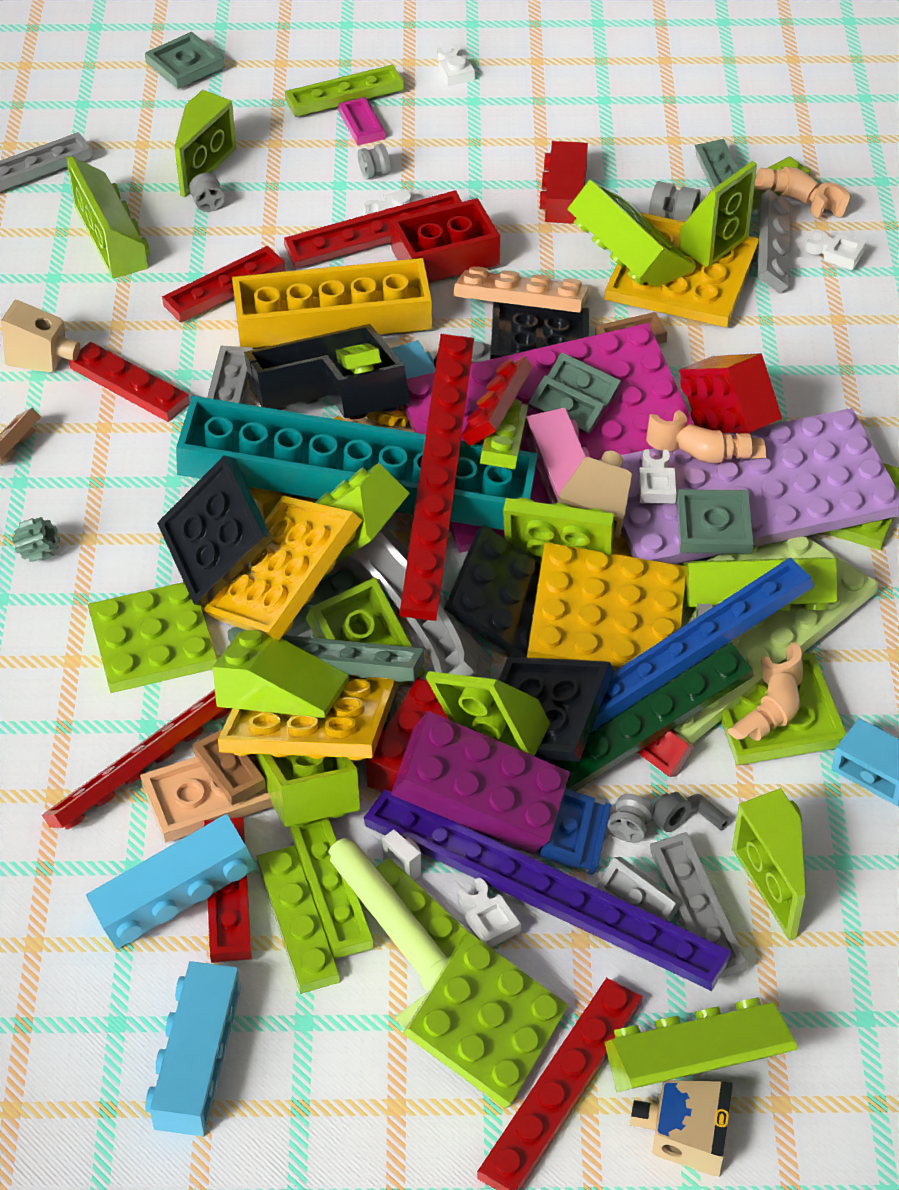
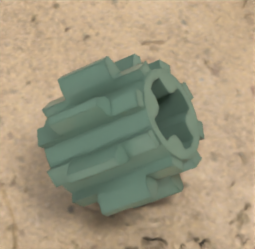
M43 517L19 523L20 528L14 531L15 536L12 537V542H14L16 553H19L22 559L29 558V561L33 562L54 556L53 551L57 550L60 537H58V529L51 524L50 520H43Z

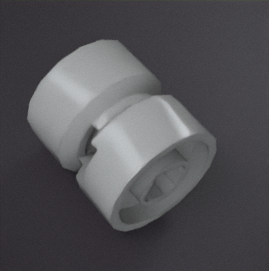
M658 181L651 196L649 214L685 222L699 206L701 191L685 186L677 190L675 184ZM675 198L673 211H669L671 199Z

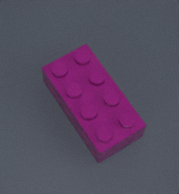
M427 711L413 728L391 795L533 855L550 840L570 772Z

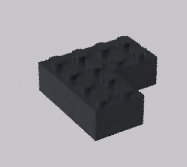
M371 324L244 352L250 389L258 399L261 407L284 410L291 404L299 402L302 404H312L319 401L321 397L329 396L344 418L361 419L370 412L379 410L391 412L399 409L401 405L410 403L405 365ZM369 343L378 348L381 360L380 363L373 364L374 370L354 374V372L338 363L336 349Z

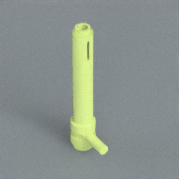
M348 838L338 840L329 849L331 863L422 978L421 984L428 993L450 957L444 954L355 841H349ZM427 993L395 1016L396 1021L403 1030H405Z

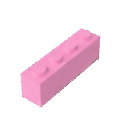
M566 408L526 416L523 437L529 452L538 453L535 467L550 504L558 502L560 492L583 458L590 457L587 448L581 447L578 440L579 430L577 423L574 419L570 420Z

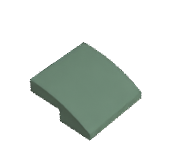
M561 352L548 376L544 375L528 405L542 413L566 408L570 420L574 419L576 421L578 430L589 435L620 389L621 380Z

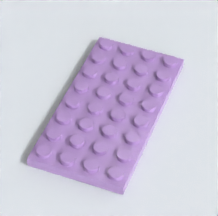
M853 408L771 424L750 432L751 438H763L766 446V458L736 459L735 455H733L731 459H723L721 463H706L695 459L679 448L675 451H668L670 454L668 468H675L676 494L677 489L748 490L753 547L899 516V492ZM727 433V434H731V435H732V438H734L735 434H740V433ZM655 448L649 449V456L652 459L659 460L662 458L663 451ZM644 451L621 455L624 459L621 468L632 473L621 530L632 557L677 564L683 561L724 554L680 553L676 502L675 504L640 503L638 476L639 467H642Z

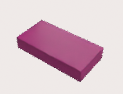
M366 97L338 104L339 113L357 146L385 139V130Z

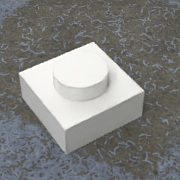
M394 829L382 838L383 861L387 858L392 859L414 881L422 875L421 851L410 838L404 839Z

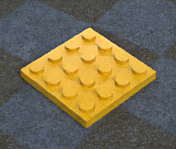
M640 212L673 245L680 249V229L685 222ZM748 236L745 241L710 267H706L684 254L697 266L694 271L657 288L647 282L643 285L638 284L627 274L630 271L627 266L623 268L616 264L605 288L604 300L727 327L757 254L759 238Z
M282 496L265 520L273 540L202 608V611L215 620L244 630H257L279 641L282 636L290 631L294 618L301 608L313 598L315 588L322 578L334 568L336 558L343 548L354 539L356 529L363 520L352 511Z
M545 542L527 658L610 662L613 670L616 671L681 628L686 579L685 566L617 554L608 556L600 551Z
M349 675L348 684L325 718L232 708L218 737L219 752L233 753L238 756L249 754H271L274 757L301 755L314 759L325 757H347L350 760L373 758L400 682L387 678H360L356 675Z

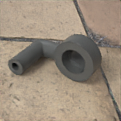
M679 792L666 793L655 802L653 807V821L665 832L676 830L683 824L689 813L698 811L720 831L724 830L731 820L701 794H694L685 798Z

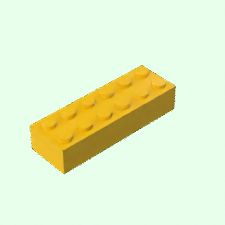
M423 258L232 277L240 347L257 348L273 346L371 324L379 335L432 329V300Z

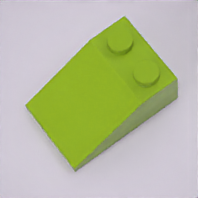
M203 89L185 105L174 147L180 196L186 197L190 193L189 185L195 176L202 173H212L237 149L232 100Z
M751 161L709 192L680 229L679 250L706 267H710L748 238L757 170L756 162Z
M376 577L312 606L306 616V620L315 638L412 647ZM423 666L416 679L426 674ZM411 681L400 682L398 687L407 684Z
M257 630L239 632L212 666L216 705L223 708L325 718L349 682V675L282 638L276 641Z
M428 671L426 679L449 720L535 756L550 725L537 698L497 679Z
M255 754L273 807L285 827L304 826L310 821L327 817L338 818L349 812L360 810L357 768L347 757L314 759L301 755L274 757L271 754Z
M782 788L739 803L732 850L790 941L797 937L806 894L801 829L802 816L798 805L793 800L789 801Z

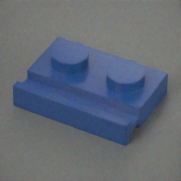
M565 788L550 840L541 847L539 857L573 869L581 867L588 870V874L593 875L598 868L611 804L607 802L605 805L596 803L595 798Z

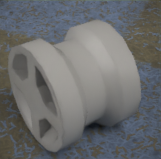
M377 144L370 150L366 148L358 150L359 166L366 179L373 177L378 172L382 174L390 172V158L384 144Z
M202 173L192 179L189 188L199 210L211 212L222 206L225 196L215 175Z
M623 794L615 804L617 812L610 816L608 829L620 840L632 843L640 842L645 837L647 831L645 824L652 820L654 808L650 802L641 796Z

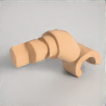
M784 167L782 170L776 169L774 172L769 168H760L755 179L754 190L767 191L772 188L774 192H780L782 196L792 197L805 204L812 202L810 211L816 218L821 217L824 209L831 211L834 216L842 217L849 202L850 194L844 187L831 182L820 185L803 170Z
M680 410L674 413L673 421L662 420L655 414H650L646 441L655 449L675 451L679 448L695 459L706 463H721L723 459H731L733 455H735L736 459L766 458V446L763 438H751L749 433L735 434L734 438H732L731 434H722L720 430H709L692 424L686 426L687 417Z
M791 642L787 647V662L776 664L770 660V657H761L763 680L768 684L767 693L761 698V704L756 707V711H751L728 729L727 733L737 740L749 736L753 740L759 741L770 732V729H774L777 726H785L797 715L801 705L798 686L803 679L802 651L797 643Z

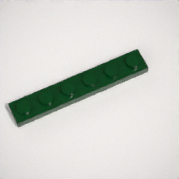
M731 642L591 732L579 762L550 759L546 762L569 771L565 788L576 792L754 677L753 670Z

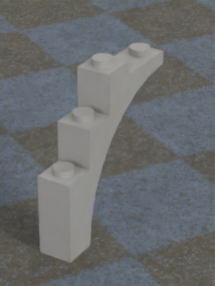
M383 526L372 541L352 554L373 577H376L378 583L400 609L409 551ZM441 594L437 621L406 617L427 650L435 672L481 678L490 677L492 673L488 669L492 665L493 658L463 628L465 623L444 610L447 600Z

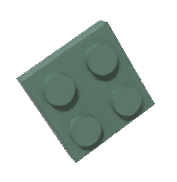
M192 31L145 52L146 63L177 89L225 67L224 58Z
M677 489L676 507L680 553L752 554L754 543L748 490Z

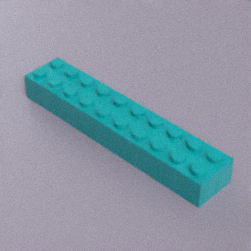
M192 395L176 446L177 475L201 479L225 455L234 458L248 487L319 499L326 492L331 494L343 480L349 481L360 468L363 467L367 471L377 463H380L410 493L395 512L414 515L426 434ZM461 441L450 521L476 526L486 525L489 528L504 530L503 509L505 499H530L538 453L519 450L516 468L509 469L480 464L483 444L475 443L469 446L466 441Z

